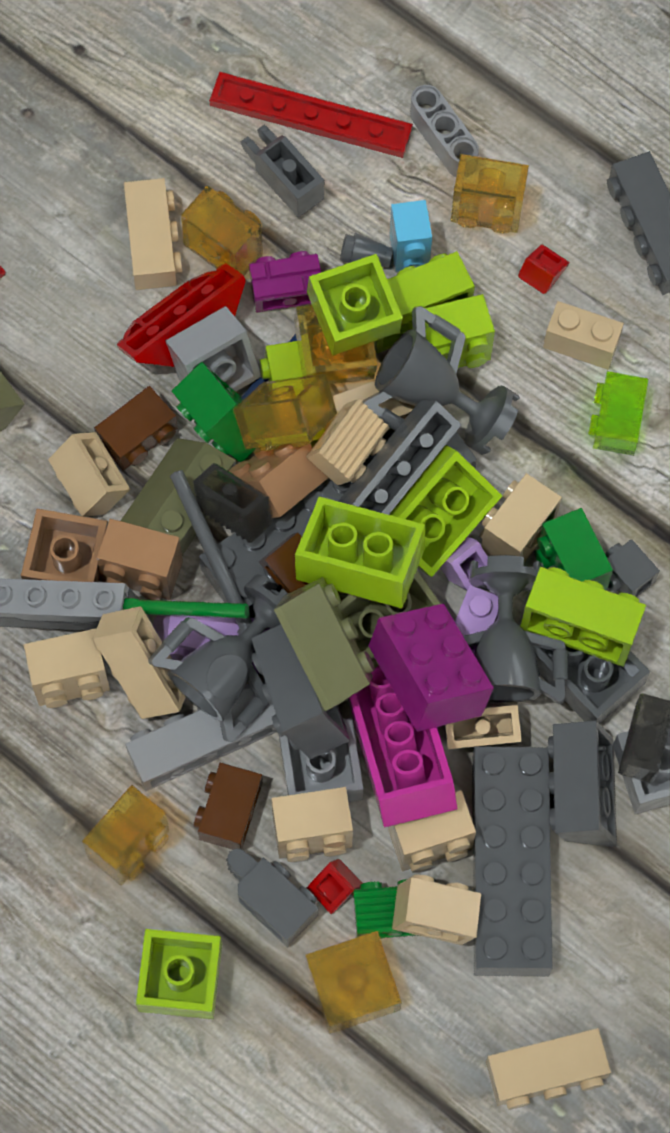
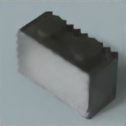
M213 463L193 481L196 499L204 515H209L210 519H215V523L220 522V526L230 529L231 533L236 532V536H241L242 540L246 539L247 543H252L272 524L273 515L271 514L272 510H270L269 496L220 465Z
M648 694L639 695L618 771L620 775L648 783L655 781L662 763L661 759L665 750L666 739L669 735V700Z

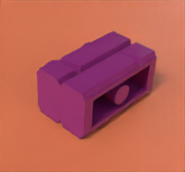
M298 251L292 253L289 258L275 260L272 256L258 258L255 263H250L249 275L256 313L311 305L307 294L309 276L321 273L318 254L309 255L306 251Z

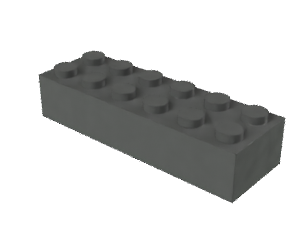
M474 747L472 756V813L476 835L473 843V892L481 893L477 936L474 938V976L549 977L552 971L548 747Z

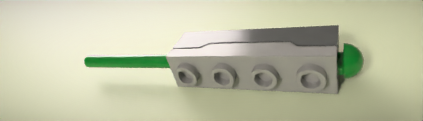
M0 579V627L91 630L97 629L103 614L140 606L146 615L248 618L249 616L248 604L139 600V597L125 583Z

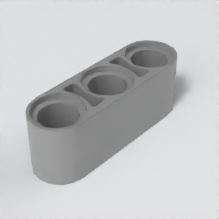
M431 85L418 86L411 95L410 117L412 122L453 177L459 179L471 177L475 173L478 164L479 146L436 87ZM429 104V105H431L432 107H431V108H428V109H424V108L420 107L419 105ZM446 129L449 130L451 133L441 134L438 132V130ZM466 155L470 159L460 160L456 156Z

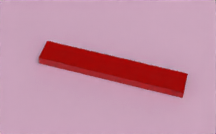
M219 72L209 100L212 107L400 158L404 157L413 130L412 123Z

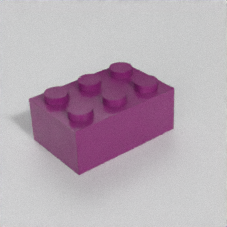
M444 603L378 618L369 648L417 732L482 716L494 688Z

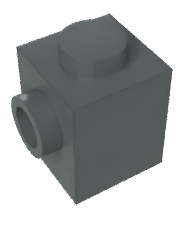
M632 539L623 546L620 543L615 544L605 553L613 569L608 585L611 591L628 593L637 597L656 582L660 570Z

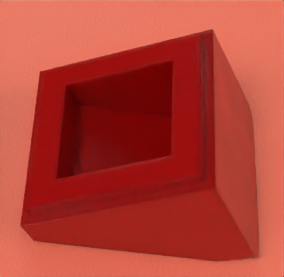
M541 244L525 259L518 277L542 294H546L570 262Z
M340 859L329 862L306 888L330 914H333L353 896V890L360 889L362 882Z

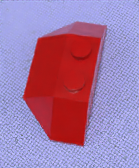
M225 263L218 266L215 271L205 272L185 282L131 323L123 339L117 343L119 350L136 363L175 367L166 340L225 306L235 316L246 282L244 275Z

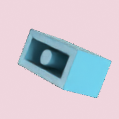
M426 200L391 204L389 235L391 247L393 248L392 253L396 272L409 266L419 267L430 260L432 233Z

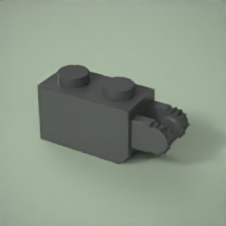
M264 124L257 131L260 139L267 146L260 149L247 136L240 141L242 148L254 161L257 173L299 218L324 199L325 180L286 136L281 135L277 137Z
M242 848L229 851L226 861H228L227 866L230 874L233 873V876L239 881V903L288 948L318 916V907L315 905L318 900L304 886L297 889L288 880L291 876L289 872L277 861L271 864L263 857L257 862L248 853L246 854Z

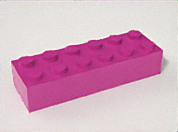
M378 665L375 671L371 672L373 677L370 684L350 696L348 702L384 828L457 810L454 782L437 727L418 732L415 730L386 676Z

